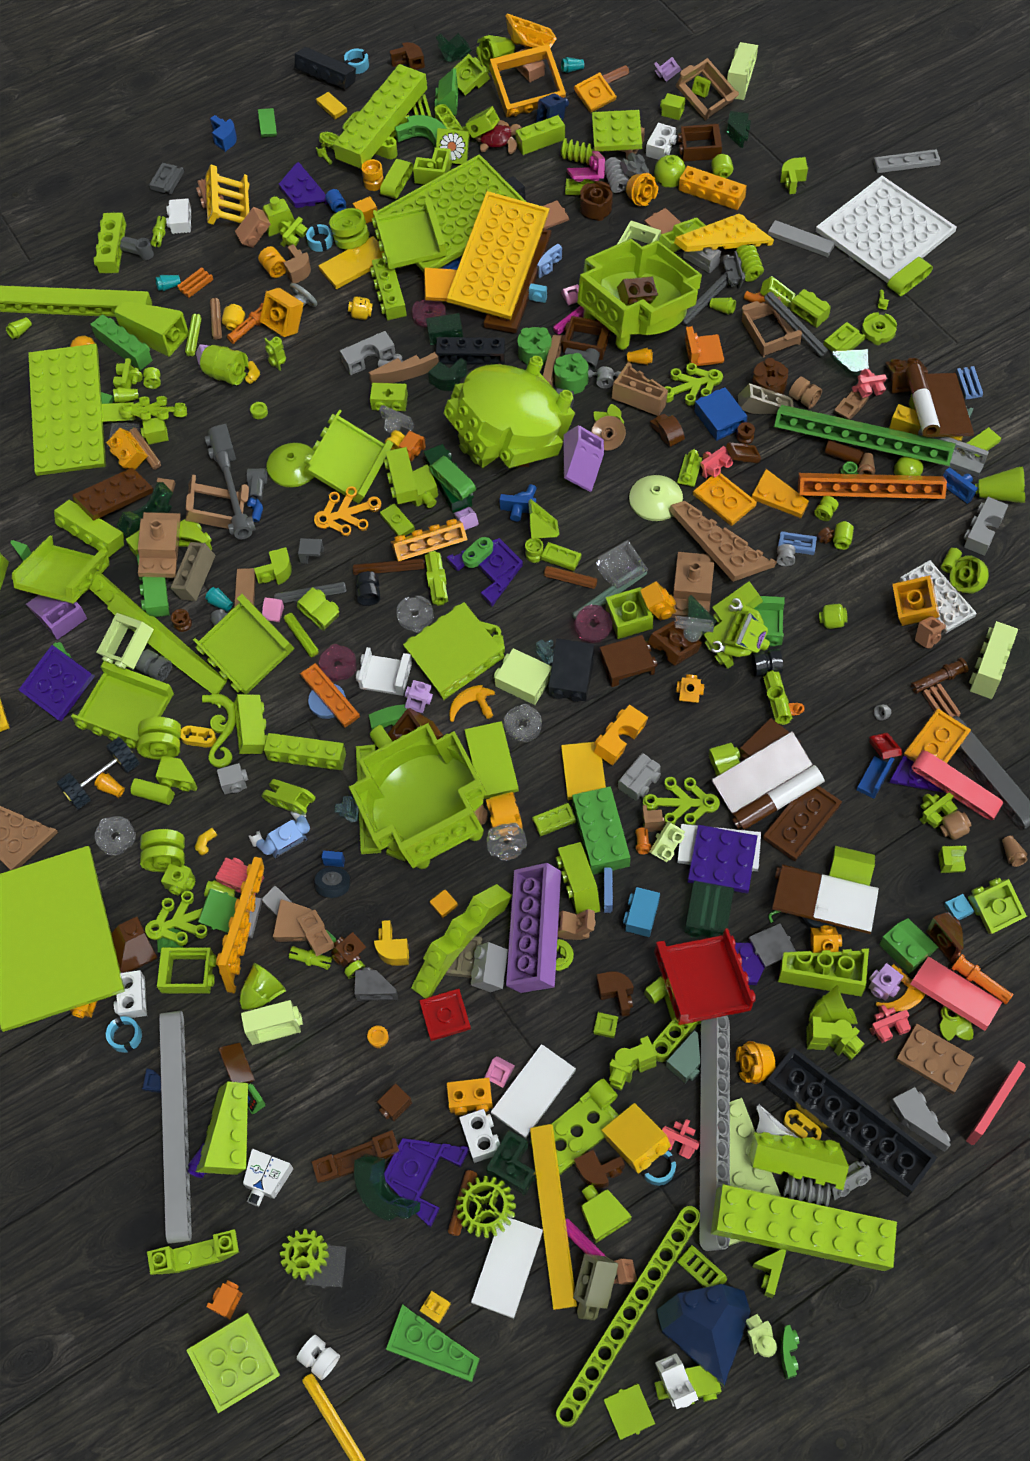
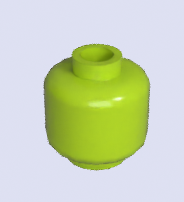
M719 154L713 158L711 162L713 174L723 178L729 177L733 172L731 158L725 154Z
M841 604L825 605L823 612H819L820 623H824L827 629L843 627L844 623L847 622L846 608H843Z

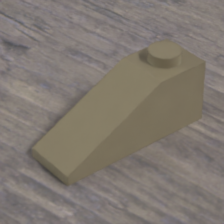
M750 383L738 394L739 406L743 411L752 414H777L781 405L794 407L793 398Z

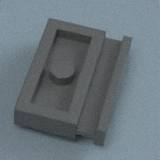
M162 163L149 184L150 189L172 194L184 174L183 167L177 168L175 165Z

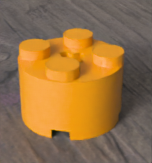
M513 792L486 799L496 836L523 830Z

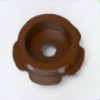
M829 527L821 530L817 535L820 539L819 542L829 543L834 538V530H831Z

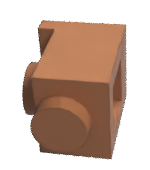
M933 616L919 622L915 641L925 648H932L941 639V631L946 628V625Z

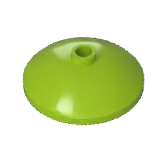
M288 443L278 447L270 454L267 460L269 477L276 484L284 487H298L308 483L314 476L304 471L307 466L304 462L308 455H313L315 451L302 443Z

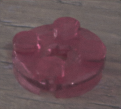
M423 298L422 301L419 302L418 300L414 303L412 314L415 324L437 328L444 320L446 310L441 301L425 300Z
M588 605L578 613L575 619V629L581 640L600 642L608 636L613 623L611 615L608 611L606 612L602 609L603 607ZM592 619L598 623L595 628L589 625Z
M333 644L320 656L319 667L331 681L346 680L356 671V657L349 648ZM341 661L342 665L334 666V662Z

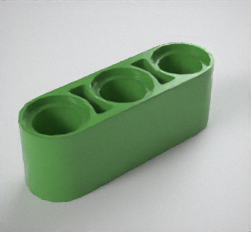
M442 456L429 466L433 476L459 500L462 501L476 491L472 480L446 456Z

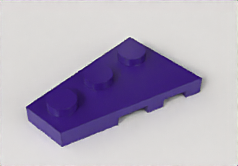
M903 756L890 780V783L944 792L914 772L911 768L914 762L906 756Z

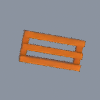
M200 268L178 284V290L190 298L213 280V276L209 275L203 268Z

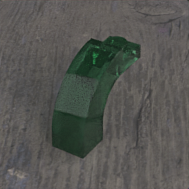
M157 482L149 501L143 507L136 511L122 512L117 528L126 537H130L140 530V522L143 519L144 512L169 513L172 508L169 501L173 492L164 482Z
M366 1154L356 1159L354 1164L356 1187L363 1202L374 1214L390 1221L397 1216L407 1219L420 1211V1202L399 1197L389 1189L384 1175V1158Z

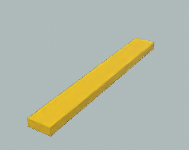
M548 1124L530 1128L553 1310L576 1307L577 1302L573 1299L575 1287L553 1125Z

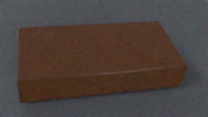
M729 442L725 446L732 460L759 463L761 460V456L754 445Z

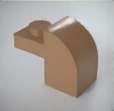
M293 244L288 246L290 260L284 262L286 275L291 282L298 283L309 276L311 266L308 253L302 254L301 250H297Z
M587 909L579 914L566 911L559 912L557 937L572 940L589 938V933L594 931L596 923L595 911Z

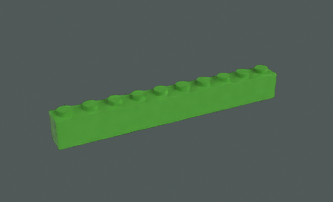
M781 405L778 409L774 426L950 466L956 443L785 405Z

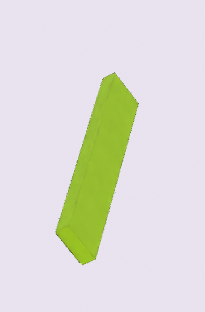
M375 745L356 746L358 781L366 778L359 759L376 751ZM359 810L361 854L381 853V850L374 843Z

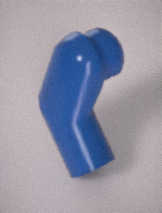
M530 484L526 492H520L514 496L533 498L537 488L535 485Z
M251 497L247 505L253 509V521L259 522L263 505L259 499Z

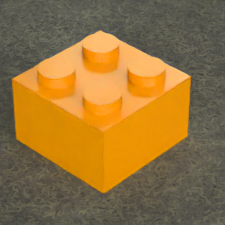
M930 575L893 584L898 617L902 626L921 622L931 616L934 618L940 617L934 584Z

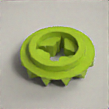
M331 132L320 133V143L334 150L333 144L339 136Z
M557 939V951L560 949V956L563 957L556 960V970L560 972L568 968L571 962H573L574 954L572 947L566 941Z

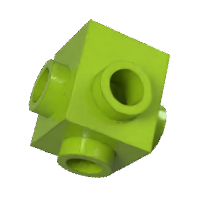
M169 864L161 882L169 892L180 895L185 891L193 889L195 877L189 867Z

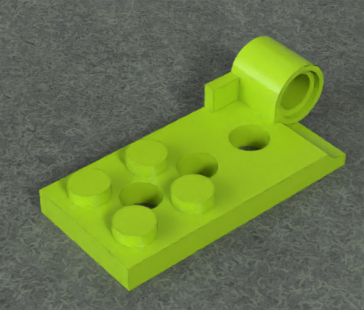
M604 1078L595 1083L580 1098L578 1103L551 1124L553 1125L555 1142L563 1140L567 1144L563 1151L556 1150L559 1175L574 1164L575 1158L586 1154L605 1138L602 1129L619 1116L610 1106L618 1097V1094ZM591 1113H596L600 1117L599 1121L595 1124L587 1120L588 1115ZM578 1126L582 1128L583 1134L580 1137H574L571 1134L573 1127Z

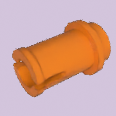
M638 828L635 830L637 838L636 850L639 854H648L651 849L648 829Z

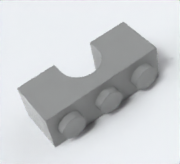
M386 331L340 350L342 363L350 375L366 369L364 358L373 355L378 357V359L387 360L396 354L394 343Z
M990 497L987 498L985 503L981 502L977 511L980 514L978 517L974 516L970 525L973 528L972 530L968 529L964 536V540H967L964 548L985 556L995 534L994 531L989 530L986 526L999 528L1008 504Z

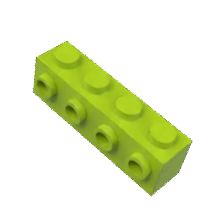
M383 258L372 260L373 267L370 268L372 278H376L373 281L375 289H379V292H377L378 300L383 303L380 304L382 314H386L387 320L407 316L395 268L389 269L388 264L384 263Z
M71 500L66 501L54 510L55 524L98 551L101 549L108 550L109 557L124 546L123 532L100 518L93 521Z
M268 733L264 748L266 757L270 761L343 770L346 757L344 743Z

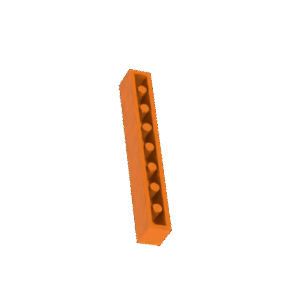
M799 473L798 477L799 495L945 499L947 480L943 476Z

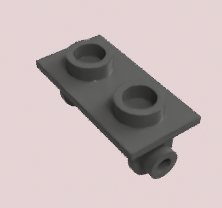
M735 251L733 256L725 255L723 257L725 271H727L728 283L732 287L738 285L740 289L745 281V273L742 272L741 259L738 258L737 251Z

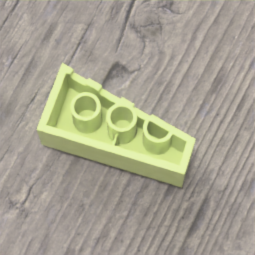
M740 42L738 49H735L734 59H732L727 76V81L739 92L735 99H745L757 59L758 45Z
M997 621L994 628H989L986 635L989 641L988 643L984 642L980 652L983 653V657H978L975 665L978 671L972 674L969 681L972 684L970 692L990 699L993 698L1018 631L1017 628Z

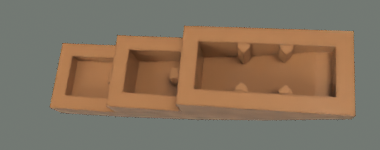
M435 352L422 359L415 355L403 362L397 358L369 372L371 385L372 383H395L424 375L439 368L438 356Z

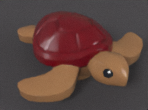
M500 120L492 130L475 137V139L483 143L480 146L481 152H485L489 146L503 147L507 143L508 153L513 154L516 151L517 142L512 136L516 135L515 130L522 127L518 124L509 127L507 122Z

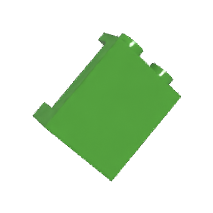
M760 596L763 602L754 609L760 613L764 625L768 628L765 639L770 642V646L782 645L785 597Z

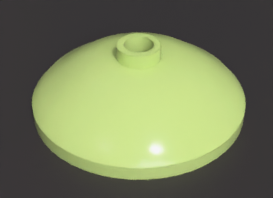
M661 475L641 478L632 486L629 494V502L633 511L638 516L650 521H663L673 517L674 515L669 511L670 506L683 501V494L679 485L672 479Z

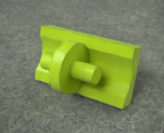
M298 217L293 224L291 221L280 222L279 228L281 230L279 233L283 238L280 245L285 247L286 245L291 246L294 244L296 247L299 239L294 235L297 234L302 238L306 235L308 229L302 224V218Z
M126 358L125 363H117L116 373L117 375H122V377H114L113 384L115 388H131L132 384L142 381L143 374L139 372L138 368L131 366L130 358Z
M950 792L940 800H938L939 796L937 794L934 796L930 794L923 796L924 803L921 807L925 811L922 813L923 817L920 818L923 825L928 822L932 827L936 828L943 820L938 814L939 812L943 811L945 815H948L958 809L952 802L953 795Z

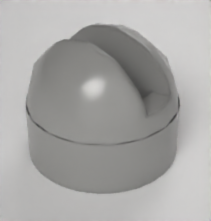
M884 704L878 705L874 709V715L878 720H885L890 717L891 709Z

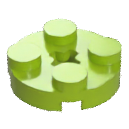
M875 312L865 318L862 325V333L874 345H880L894 338L897 322L889 314L879 315V312Z

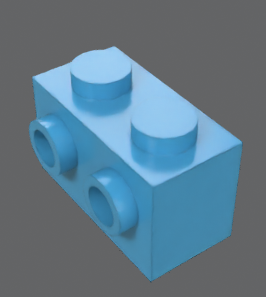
M636 887L635 894H630L628 905H631L630 912L625 913L623 921L626 924L627 932L650 937L660 893Z

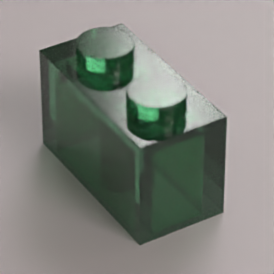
M459 313L426 318L430 345L437 344V337H463Z

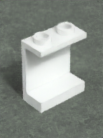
M366 648L365 654L361 656V670H358L356 674V681H358L360 689L404 696L412 666L411 655L403 653L401 660L373 656L371 649Z

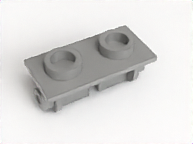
M856 1161L851 1164L843 1190L836 1189V1184L829 1183L833 1199L845 1197L851 1190L865 1185L871 1179L869 1165L866 1166L863 1161Z

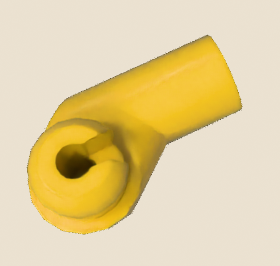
M250 361L247 367L249 372L245 380L252 384L260 376V371L255 363Z

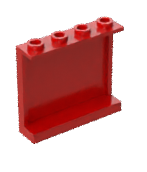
M728 928L724 930L722 936L671 946H666L665 941L656 942L654 953L678 1025L751 1011L755 1002V993L749 988L748 974L742 969L741 955L736 952L735 939L733 935L730 936Z

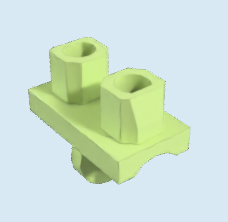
M668 821L662 832L656 834L657 840L649 852L666 862L671 860L676 846L685 837V831Z
M758 1314L746 1320V1325L749 1328L747 1331L751 1350L754 1354L759 1353L763 1357L773 1356L777 1350V1345L773 1339L772 1327L768 1321L763 1323Z

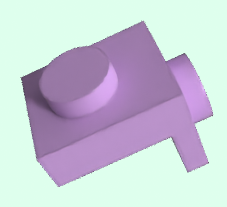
M673 57L661 66L657 62L655 63L657 68L655 72L659 78L663 77L666 82L681 71Z

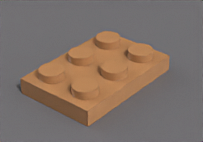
M916 1024L896 1061L954 1095L974 1057Z

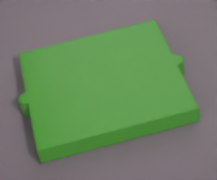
M210 889L198 922L210 926L212 930L218 929L228 933L229 920L231 917H234L237 898L229 896L227 892L221 893Z

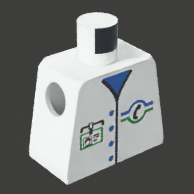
M252 1149L243 1181L244 1186L252 1190L247 1202L259 1207L264 1195L274 1199L293 1170L292 1165Z

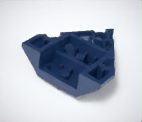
M720 1284L678 1293L657 1309L662 1333L676 1342L682 1351L706 1372L709 1371L725 1387L728 1373L733 1365L743 1336L746 1320L749 1319L751 1314L745 1291Z

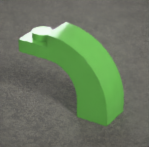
M414 115L407 117V123L395 127V135L398 142L415 136L426 137L436 147L437 128H447L442 122L433 117Z

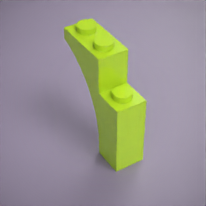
M185 519L180 522L178 546L188 547L190 542L205 543L212 550L210 544L212 540L206 532L203 533L201 531L202 528L199 523L186 521ZM140 530L126 538L130 550L136 557L139 554Z
M750 581L712 607L716 612L713 616L719 624L704 634L707 639L705 644L710 651L711 649L719 650V645L713 643L715 641H719L723 646H726L724 641L737 611L732 612L728 608L729 605L737 607V604L732 602L733 599L737 598L741 601V605H747L753 609L763 602ZM723 651L718 652L714 656L720 665L725 664L727 668L734 665L732 656L724 654Z

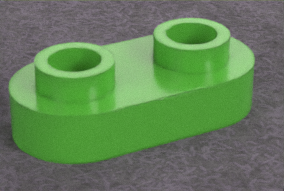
M487 537L477 539L464 551L462 555L464 565L474 568L483 562L493 552L492 540Z

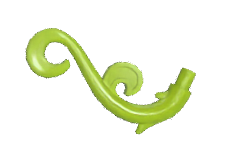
M218 693L202 695L203 703L211 702L216 704L218 708L223 706L228 714L227 722L222 715H215L210 721L212 730L216 733H221V735L209 752V761L214 767L224 768L231 763L232 753L228 748L221 747L220 751L224 752L225 755L222 759H216L215 752L235 727L234 702L227 696Z

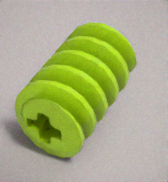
M565 138L561 146L562 158H568L570 161L575 160V162L580 161L583 164L586 162L589 165V158L592 156V151H594V148L591 149V144H588L586 148L585 142L579 146V141H576L575 145H573L572 139L568 144L567 138Z
M753 245L738 247L736 251L738 258L741 259V269L745 273V280L752 282L764 272L759 254Z

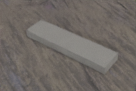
M937 149L874 157L873 162L876 172L883 173L940 165L941 160Z
M776 220L768 231V235L826 257L830 255L835 246V242Z

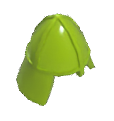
M254 963L241 989V1008L243 1010H252L262 1007L278 995L286 992V989L270 972Z
M838 985L817 1001L809 1016V1021L814 1016L821 1017V1022L836 1023L838 1020H846L850 1024L858 1023L854 1010L851 1008L847 1009Z

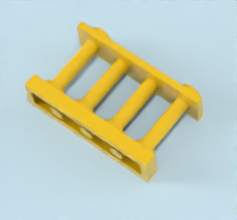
M210 165L205 176L207 223L214 225L219 217L242 223L249 213V182L247 175L244 174L241 182L219 176L217 166ZM218 182L239 188V193L220 188ZM218 194L240 200V205L222 200L218 197ZM219 206L240 211V216L223 212L219 209Z

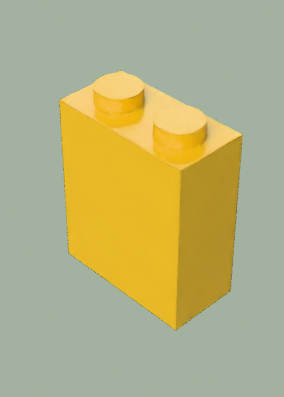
M635 1103L602 1129L606 1141L637 1174L647 1169L654 1160L664 1155L671 1147L667 1135Z

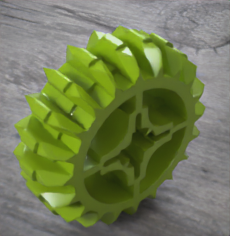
M484 1176L481 1183L479 1178H475L476 1185L473 1186L471 1182H468L467 1185L470 1189L462 1188L461 1190L465 1197L458 1196L457 1198L460 1203H463L456 1206L457 1211H462L457 1217L459 1220L464 1219L461 1225L463 1227L469 1226L467 1231L470 1234L476 1229V1237H480L482 1231H484L485 1238L489 1237L490 1231L496 1237V1229L500 1228L501 1232H504L503 1224L511 1225V1221L507 1217H515V1213L510 1211L516 1208V1204L511 1202L515 1197L513 1194H509L511 1191L509 1186L503 1188L505 1185L504 1181L501 1180L496 1185V1177H493L491 1182H489L488 1177ZM482 1191H492L484 1197H480L477 1195L479 1192ZM498 1195L504 1201L502 1213L495 1208ZM471 1201L477 1206L474 1219L469 1215ZM484 1203H486L487 1205V1203H489L492 1210L485 1209V1211H483L481 1204L483 1205ZM487 1217L496 1219L491 1223H480V1221L483 1222Z

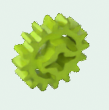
M304 1229L301 1235L298 1231H295L296 1237L288 1236L289 1243L282 1244L285 1251L280 1252V1256L285 1259L281 1261L283 1267L287 1266L285 1269L286 1273L292 1272L294 1279L298 1275H301L302 1280L306 1279V1275H310L313 1279L315 1271L320 1274L322 1273L321 1265L327 1266L324 1258L329 1257V1253L324 1250L328 1248L327 1243H322L324 1240L322 1235L316 1238L317 1233L314 1230L310 1235L307 1229ZM294 1249V1255L291 1257L292 1260H290L291 1251ZM317 1249H319L318 1258L315 1260V1254L318 1252ZM301 1253H308V1256H301Z

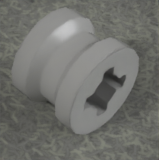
M600 367L597 370V385L600 388H610L613 385L614 371L612 368Z
M790 544L778 546L777 563L781 566L793 565L795 563V547Z

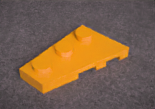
M767 469L752 494V498L755 501L802 518L809 503V500L799 495L797 491Z

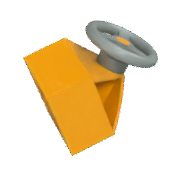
M296 283L290 284V289L295 294L294 297L281 288L269 290L265 293L260 322L283 337L298 333L301 314L305 304L312 307L317 306L316 299Z

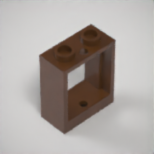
M719 124L681 126V131L678 133V143H681L679 145V154L682 155L683 161L712 160L715 156L722 153ZM712 139L713 145L687 147L686 141Z
M571 316L570 322L566 323V334L562 335L561 338L563 353H565L566 348L582 351L592 348L600 353L599 360H603L611 330L600 321ZM574 332L599 335L597 346L572 341Z

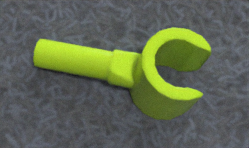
M321 144L322 149L316 147L317 155L325 158L329 164H332V161L327 156L325 146Z
M880 290L878 308L886 310L889 300L884 299V290Z

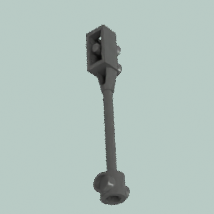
M222 424L210 428L208 436H205L207 447L211 446V448H208L210 458H214L224 473L235 516L232 517L231 524H228L230 534H234L238 539H246L256 529L252 516L248 517L246 514H242L230 472V461L236 460L227 424Z

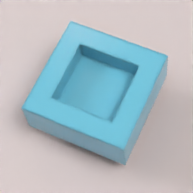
M530 284L529 300L546 303L547 286Z
M964 894L944 904L947 911L958 920L974 912Z

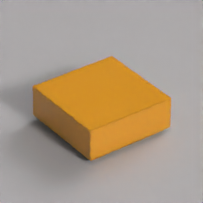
M443 890L430 901L431 906L442 918L458 906V903L446 890Z

